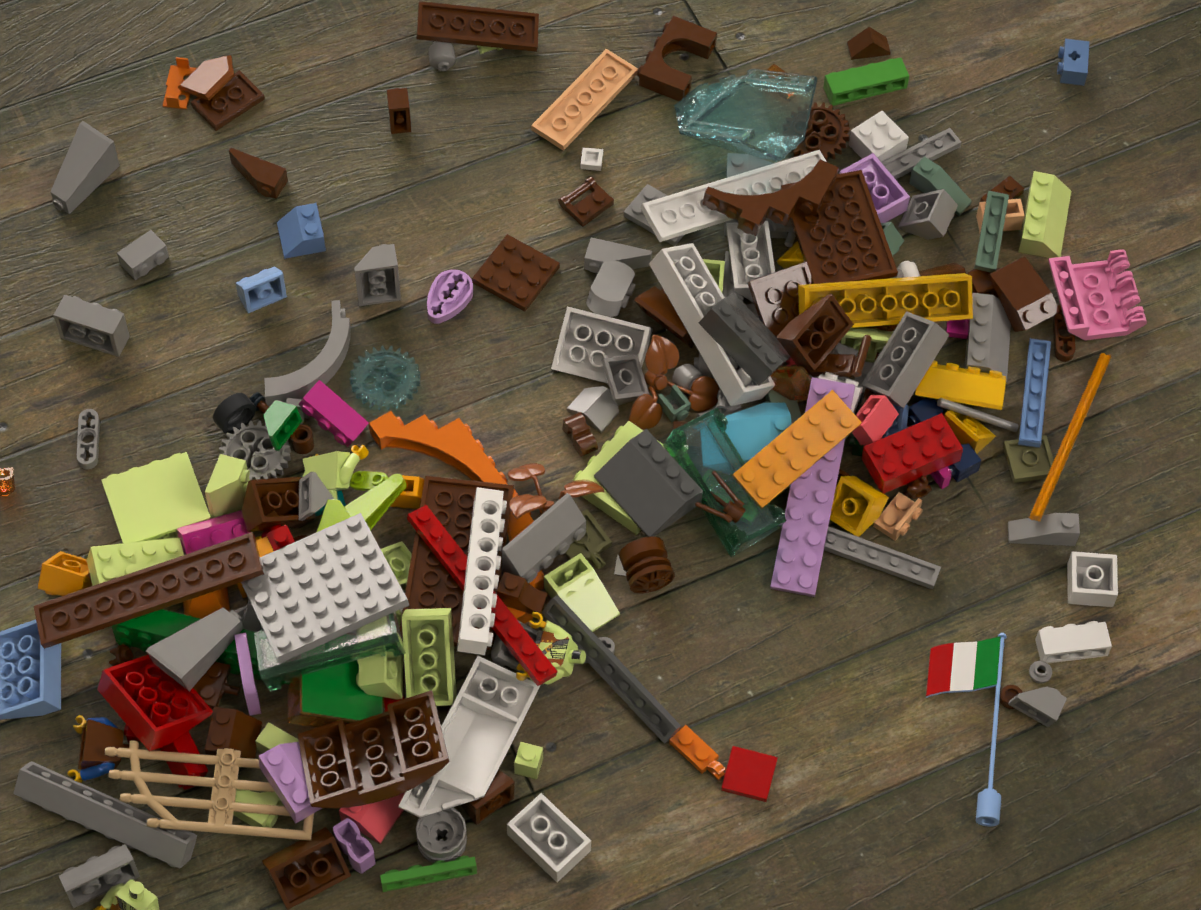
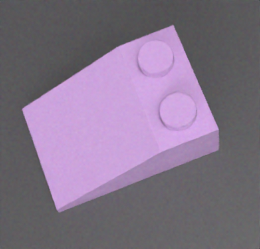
M874 153L839 172V174L862 170L880 223H886L907 211L910 196Z

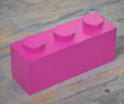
M320 380L298 404L306 415L315 418L322 429L330 431L338 443L347 447L369 424L368 421Z
M241 510L177 528L178 537L185 554L251 533L247 532Z

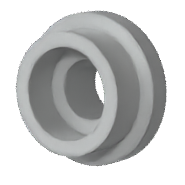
M1036 661L1030 666L1029 675L1034 682L1045 683L1052 676V668L1044 661ZM1037 669H1042L1045 673H1039Z

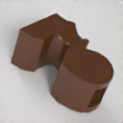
M581 412L563 420L562 430L567 435L572 433L573 446L581 457L598 450L596 439Z

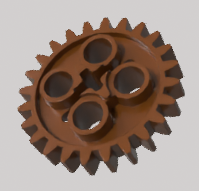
M814 102L813 107H810L807 103L805 110L798 107L799 113L792 112V118H787L783 135L785 146H788L789 152H793L794 157L820 150L828 162L827 157L830 156L832 159H835V153L841 155V148H847L846 142L850 140L849 122L845 119V114L840 115L839 108L833 111L832 104L825 108L824 102L821 107H818L816 102Z

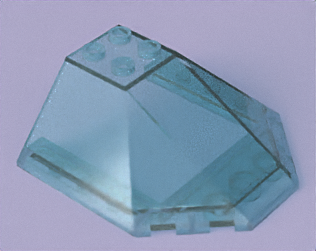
M750 69L747 70L746 75L736 77L734 74L720 78V83H713L709 86L708 83L700 84L674 105L678 129L681 135L739 154H750L761 159L777 162L783 160L788 153L796 149L805 138L817 77Z

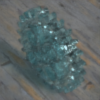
M381 346L380 351L373 347L372 354L365 351V358L358 356L359 363H353L354 369L350 371L352 392L356 393L357 399L361 398L362 404L369 401L370 408L376 404L379 411L382 406H386L387 411H389L390 405L398 409L399 402L406 405V398L412 400V393L418 392L417 386H420L421 378L419 366L415 364L414 357L409 358L408 352L401 354V348H398L395 352L392 346L388 350Z

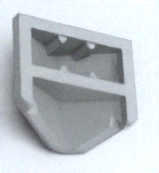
M604 386L585 388L567 408V411L573 415L581 412L586 419V424L600 433L619 414L618 406L613 400L610 389Z

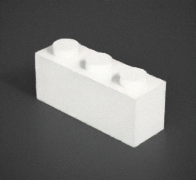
M1090 621L1083 625L1067 624L1058 628L1052 626L1044 627L1038 631L1035 639L1040 661L1046 663L1108 656L1112 647L1106 622L1098 623L1097 621Z

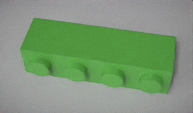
M900 57L879 63H870L862 67L850 68L845 71L832 72L825 75L823 88L830 105L834 106L906 89L909 74Z

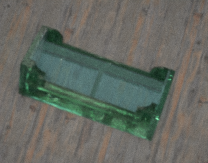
M715 408L674 429L663 446L703 490L701 504L724 513L722 511L724 507L716 502L712 493L726 503L730 500L734 503L732 498L712 475L713 471H716L736 497L744 503L742 507L746 511L737 523L733 521L728 523L723 518L702 509L732 558L781 528L787 520L783 509L774 504L770 505L768 503L761 509L732 477L745 463L725 432L727 429L726 425L728 424L726 416L720 413L718 408Z

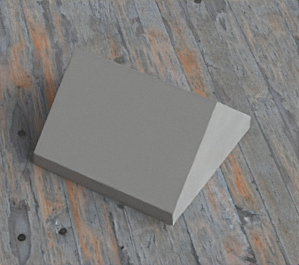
M638 355L601 359L613 400L618 406L637 400L643 394H649Z

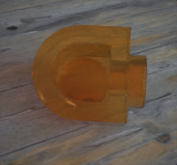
M13 467L0 468V477L5 476V478H0V496H8L15 490Z

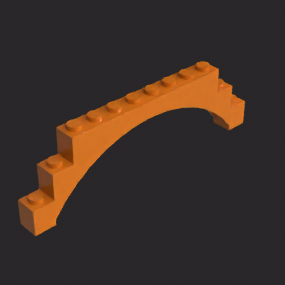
M389 411L369 422L370 434L381 450L385 447L420 452L453 466L472 481L497 484L508 483L505 475L502 472H498L495 468L496 465L492 457L484 453L481 442L473 438L468 424H463L460 418L438 429L436 423L433 420L430 421L425 414L404 425L399 416L396 417L392 411ZM515 489L513 492V498L519 496ZM510 512L507 532L509 541H512L534 522L531 512L524 514L519 519H516L512 512ZM542 570L529 583L540 591L544 589V574ZM507 607L514 617L524 624L533 619L530 613Z

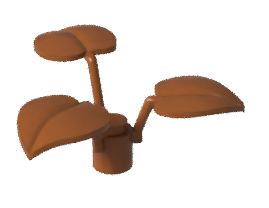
M652 336L651 344L645 357V365L648 371L645 373L644 378L646 384L650 386L648 390L651 391L653 398L649 394L641 395L633 404L628 421L642 430L653 428L662 417V406L656 402L658 397L655 390H662L667 385L670 387L675 385L669 382L664 374L667 373V369H672L678 364L679 351L670 340L662 336ZM700 376L692 383L691 391L676 385L682 392L690 395L688 398L691 403L690 408L695 411L709 410L718 402L717 394L720 389L717 382L711 377Z
M528 463L511 469L508 472V477L513 481H525L532 478L538 496L523 494L510 500V510L516 519L539 509L541 516L554 505L553 501H547L542 496L536 477L545 473V468L541 464ZM577 480L564 486L565 490L561 491L559 500L567 493L572 498L604 492V489L593 481Z

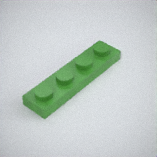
M460 856L454 861L449 862L440 860L433 862L432 865L423 867L422 865H414L409 867L408 870L403 871L389 870L385 874L380 875L382 890L387 892L477 874L475 857Z

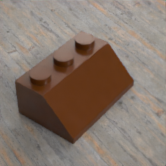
M654 286L635 298V302L645 314L690 348L694 346L695 343L663 288L659 290Z
M303 477L248 481L242 507L247 532L266 531L271 526L277 524L281 526L287 525L289 529L301 528L316 518L315 513L303 521L299 520V480Z
M326 827L313 833L311 840H300L262 860L268 876L287 910L351 876L334 836Z

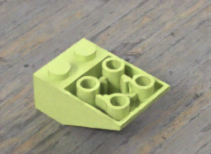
M581 553L544 576V589L550 597L553 598L558 595L592 632L620 615L597 573Z

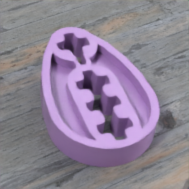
M447 270L435 278L427 299L428 319L432 323L440 324L451 319L471 301L473 297V283L466 273L460 270ZM459 279H461L462 282L457 283V290H453L451 292V298L448 297L450 294L449 288L453 289L455 287V281H459Z

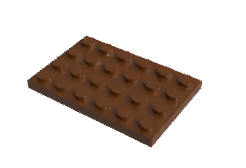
M862 170L837 174L836 180L816 216L806 214L798 208L795 209L790 220L804 262L808 264L813 284L897 277L898 271ZM795 183L781 185L780 190L788 188Z

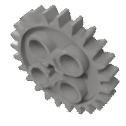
M260 420L255 426L252 421L249 422L248 427L241 423L240 430L233 427L234 434L227 432L228 440L222 439L223 447H219L220 454L234 458H244L243 460H246L247 468L250 466L248 469L250 470V480L277 478L276 474L283 475V468H288L287 461L291 460L289 454L291 449L288 440L279 451H275L274 448L266 450L268 447H273V444L268 435L266 425L262 426ZM258 465H265L261 468H257Z

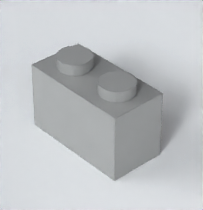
M149 230L117 252L120 265L134 280L145 276L152 268L164 263L169 257L167 246L152 230Z

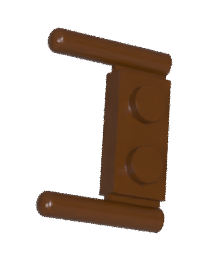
M863 336L858 356H855V354H828L815 371L802 368L801 375L819 377V375H825L826 372L838 375V377H852V375L860 377L872 340L871 336Z

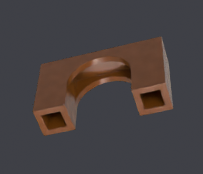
M673 16L670 22H666L662 36L657 37L653 51L648 52L646 63L644 66L641 65L638 70L639 86L683 103L691 89L692 76L669 67L663 59L674 51H687L708 59L716 46L717 32Z

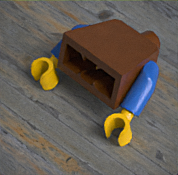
M77 716L75 720L80 725H74L73 728L77 733L82 734L78 769H81V771L78 773L76 770H69L67 775L69 777L76 776L74 780L82 783V780L86 781L109 773V770L116 769L121 762V758H124L105 755L106 747H115L117 749L129 748V744H123L124 731L118 729L107 718L98 717L85 720L83 716Z

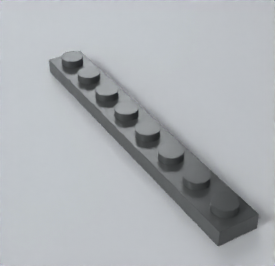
M558 595L553 597L542 611V614L550 622L560 626L572 636L573 641L578 646V650L585 651L586 661L664 744L669 742V739L682 726Z

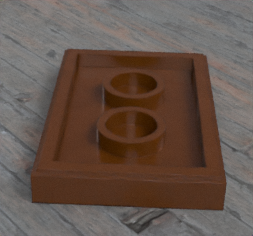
M240 70L234 73L235 76L210 101L200 97L191 101V106L215 131L265 99L264 94Z

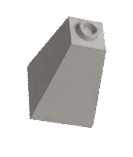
M84 121L79 124L51 189L53 205L58 210H64L68 214L120 166L114 141Z
M221 608L150 646L146 652L156 666L190 691L235 639L234 634H239L244 629L240 621L242 617L232 609L229 612L225 608Z

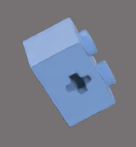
M1065 39L1064 46H1060L1058 58L1061 59L1057 69V74H1060V83L1084 86L1088 74L1089 41Z

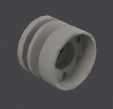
M449 808L418 819L416 826L419 851L425 859L431 863L440 860L449 862L454 861L463 854L467 843L465 820L460 812L454 808ZM438 836L442 838L446 836V841L442 839L438 841Z

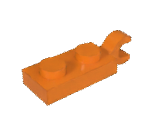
M687 725L669 739V743L700 773L703 774L708 770L717 780H720L725 775L723 771L726 768L717 761L719 755Z

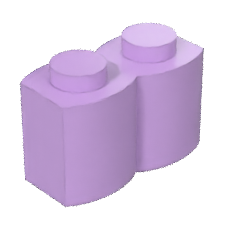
M346 818L333 827L335 841L339 849L348 855L350 864L357 872L362 874L376 864L372 845L366 838L360 835V830L354 821Z

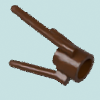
M713 471L712 475L732 498L734 503L731 500L726 503L717 495L708 491L707 494L724 507L722 510L724 513L699 502H696L695 506L723 518L728 523L731 521L737 523L746 511L742 507L744 503L736 497L716 471Z

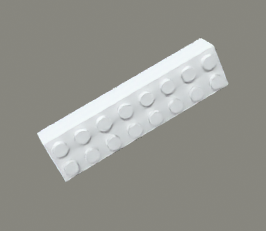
M694 244L661 249L649 265L730 406L762 399L775 386L771 376L758 386L698 323L712 307L725 297Z

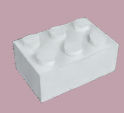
M542 793L507 824V835L556 882L562 879L591 851V840Z

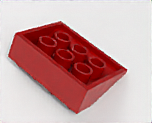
M149 655L102 671L97 690L149 752L171 744L213 713V710L194 688L190 691L185 689L156 666Z

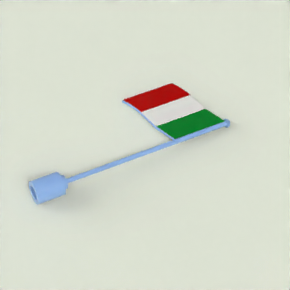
M1000 633L995 638L977 642L947 643L932 647L930 649L926 690L927 698L942 693L972 692L996 686L988 788L978 793L976 822L988 827L996 826L1000 821L1001 795L993 789L1004 639L1007 638L1005 633Z

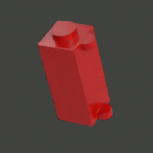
M189 731L171 744L160 748L161 751L200 754ZM166 761L174 775L204 777L208 772L205 764ZM178 784V787H183L184 790H187L191 787H195L191 785Z

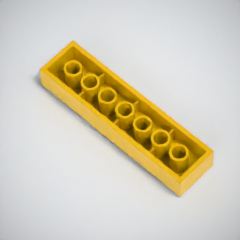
M965 273L798 285L799 315L828 294H833L854 324L851 328L899 324L906 311L933 322L973 319L972 276Z

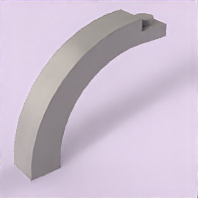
M340 300L332 301L331 333L319 355L309 364L295 372L279 377L264 378L265 400L269 407L275 400L286 403L287 398L303 399L319 380L326 384L341 367L349 349L351 327L350 319L346 318L345 308L341 309Z

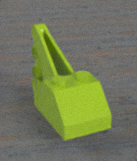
M354 472L350 479V487L354 490L368 492L346 506H343L340 500L328 499L317 532L360 513L371 531L396 498L405 490L407 486L406 481L401 474H393L388 478L383 472Z

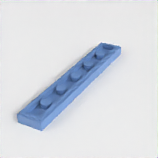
M1031 338L1029 340L1018 445L1039 448L1041 446L1051 341Z

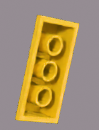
M934 360L917 386L915 395L934 399L943 398L952 402L1002 410L1006 376L1002 375V372L990 370L989 373L980 372L981 369L977 367L963 369L954 363L940 365Z

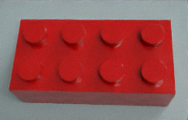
M941 413L864 446L862 461L881 493L885 494L921 478V476L929 475L959 462L963 447Z

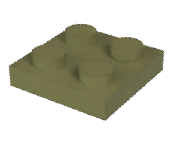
M1046 435L1042 436L1040 448L1018 445L1019 439L1004 441L1003 448L1013 483L1046 479L1054 461Z

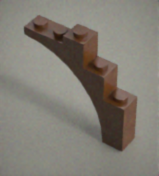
M820 159L812 171L803 179L788 188L768 194L738 195L708 187L704 193L702 205L707 206L710 210H716L725 214L730 219L738 220V229L746 234L757 236L766 218L776 224L787 226L796 208L806 214L816 216L836 180L839 167Z

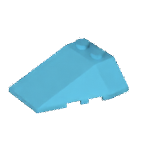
M762 403L700 424L703 467L728 475L734 474L792 424L791 414L786 403Z

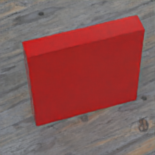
M732 746L721 791L767 802L778 757Z

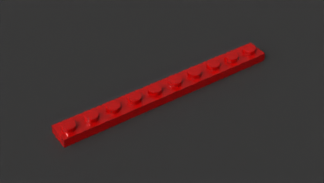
M427 505L407 515L409 523L464 592L468 558ZM497 595L496 606L491 608V613H495L494 626L491 628L537 686L556 677L558 671Z

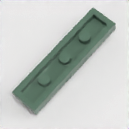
M988 191L974 269L987 272L996 271L1009 199L1008 194Z

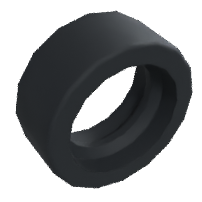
M244 393L230 395L214 411L213 421L224 433L233 434V427L240 430L241 423L246 426L252 420L256 412V406Z

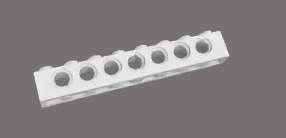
M479 487L476 489L457 651L485 655L487 646L491 647L493 633L489 632V627L494 626L495 613H491V608H495L497 594H493V589H497L499 575H495V570H499L501 556H497V551H501L503 537H499V532H503L505 519H501V514H505L507 501L503 500L504 491Z

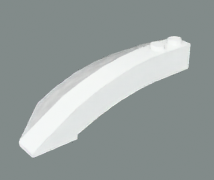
M477 656L441 726L450 762L424 783L406 791L398 808L420 818L483 798L501 766L540 686H537L529 679L520 681L516 678V673Z

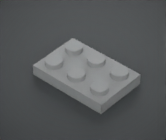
M647 184L625 209L624 217L655 235L641 210L642 203L667 195ZM684 235L665 241L676 246Z

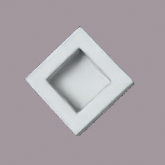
M583 147L581 169L601 171L603 149Z

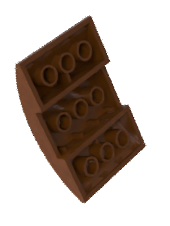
M430 690L387 704V712L345 725L343 720H339L297 734L311 807L347 808L379 802L415 788L442 770L450 761L433 691Z

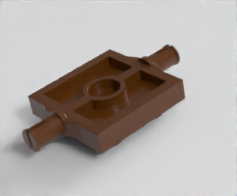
M214 662L193 687L211 709L218 707L220 699L225 693L239 696L241 687L228 684V676L231 671V667L228 664Z

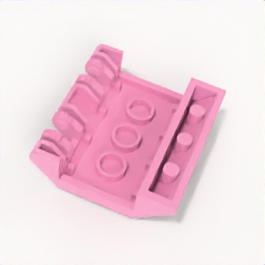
M1125 250L1110 251L1108 260L1073 265L1070 256L1048 259L1068 332L1083 340L1125 336L1147 324L1143 307H1134L1140 302V297L1138 296L1132 272L1125 271V269L1130 267Z

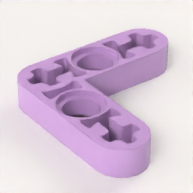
M246 632L234 634L249 715L261 714Z

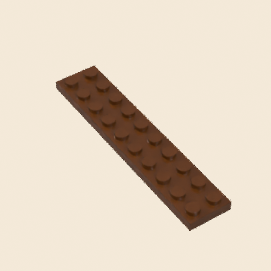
M253 532L35 605L34 611L42 647L45 649L264 575Z

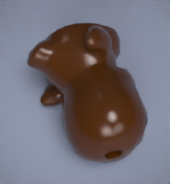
M921 476V478L907 484L909 487L903 495L908 498L921 499L930 493L932 488L928 485L926 476Z

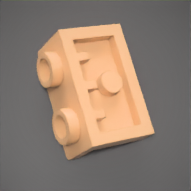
M898 492L880 517L874 522L873 527L896 541L900 535L904 536L907 533L912 519L916 521L923 510L921 509L922 500L918 498L914 502Z

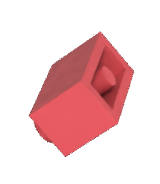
M870 395L856 414L862 424L852 433L860 445L871 444L882 439L888 428L893 425L899 413L886 395Z

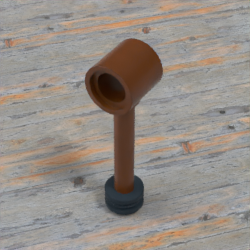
M259 392L254 393L249 398L256 406V411L260 410L265 413L269 408L265 403V397ZM300 424L290 436L292 447L298 454H307L314 448L313 434L309 426Z

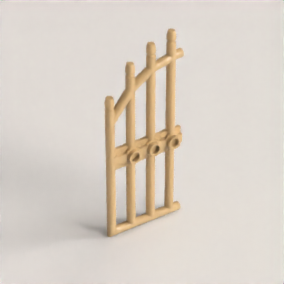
M130 741L129 748H105V755L130 758L131 771L109 770V778L134 781L140 794H120V801L124 803L147 804L162 818L160 820L157 818L147 819L148 827L297 840H311L314 813L304 819L303 830L232 825L234 812L290 816L285 806L235 802L236 789L275 792L269 782L238 780L239 767L260 769L259 759L240 758L241 751L217 749L216 756L155 750L149 752L148 750L139 749L138 741ZM139 759L215 765L214 778L141 772ZM145 782L212 787L211 800L155 796L151 794ZM163 806L208 809V823L177 820Z

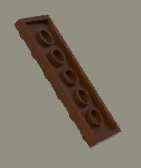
M419 1L416 39L537 52L539 14Z

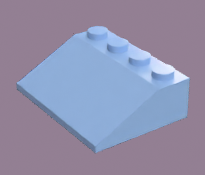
M36 619L1 631L0 720L43 716L61 710V643L44 649L40 642Z

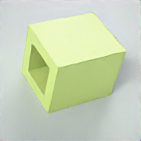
M520 742L514 762V774L537 779L543 761V747Z

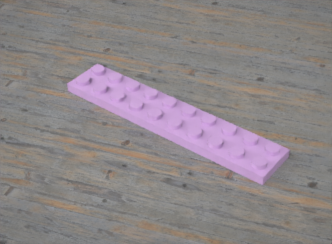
M812 377L805 412L831 390L851 410L855 385ZM845 438L790 485L770 589L815 597Z

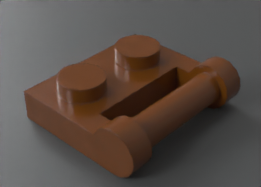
M591 176L585 179V183L570 194L558 199L560 206L582 227L614 205V199ZM586 191H592L591 194L573 206L571 202Z

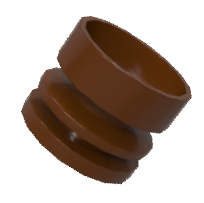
M653 536L640 538L627 544L619 552V558L623 570L627 572L626 579L632 592L643 594L657 591L667 586L675 578L671 561L667 558V550L661 538Z

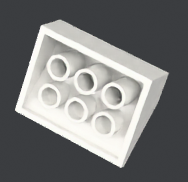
M567 306L551 369L608 383L601 359L638 355L642 368L653 329Z

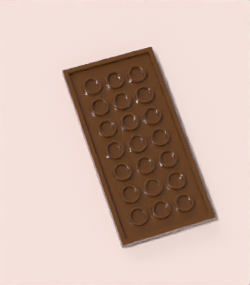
M425 476L420 508L425 505L429 507L467 557L473 504L477 487L504 491L503 500L507 501L505 514H501V519H505L503 532H499V537H503L502 548L506 546L511 512L509 503L513 498L514 485ZM416 532L405 592L409 606L403 608L402 614L405 609L451 608L453 643L457 647L464 592ZM502 549L497 551V556H501L500 568L495 570V575H499L498 586L502 572ZM401 617L398 640L403 641ZM489 627L490 633L493 632V629L491 627Z

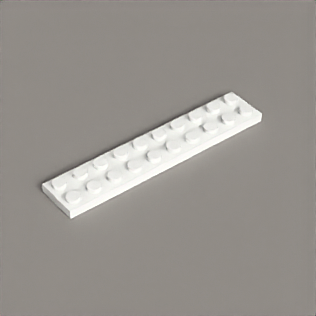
M820 150L642 203L641 210L659 242L733 220L725 214L716 210H710L707 206L702 205L704 193L708 187L738 195L773 193L779 191L781 185L795 183L803 179L812 171L820 159L825 162L827 161Z

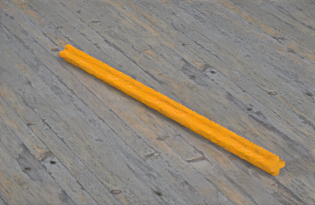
M1101 353L1087 383L1088 385H1086L1087 387L1079 401V405L1058 449L1059 451L1030 513L1029 518L1031 520L1041 521L1040 519L1044 515L1043 513L1049 503L1050 496L1054 492L1053 490L1060 478L1063 467L1069 457L1068 455H1070L1069 453L1111 359L1110 355Z

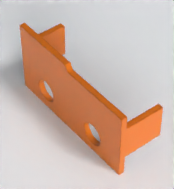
M176 57L177 66H170L166 82L167 90L162 106L187 109L190 93L180 90L178 86L184 81L183 78L185 76H190L197 68L189 66L188 58ZM180 95H185L186 99L179 100L178 97Z

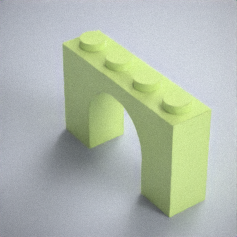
M269 722L255 740L257 750L262 753L279 744L299 742L297 738ZM236 789L235 802L284 806L276 792L259 793ZM245 812L233 813L237 818L256 827L272 828L278 818V815Z

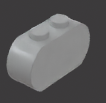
M619 261L603 262L590 288L586 302L588 308L595 314L607 317L617 316L621 308H626L629 298L635 289L636 284L632 283L635 276L634 271L628 265Z

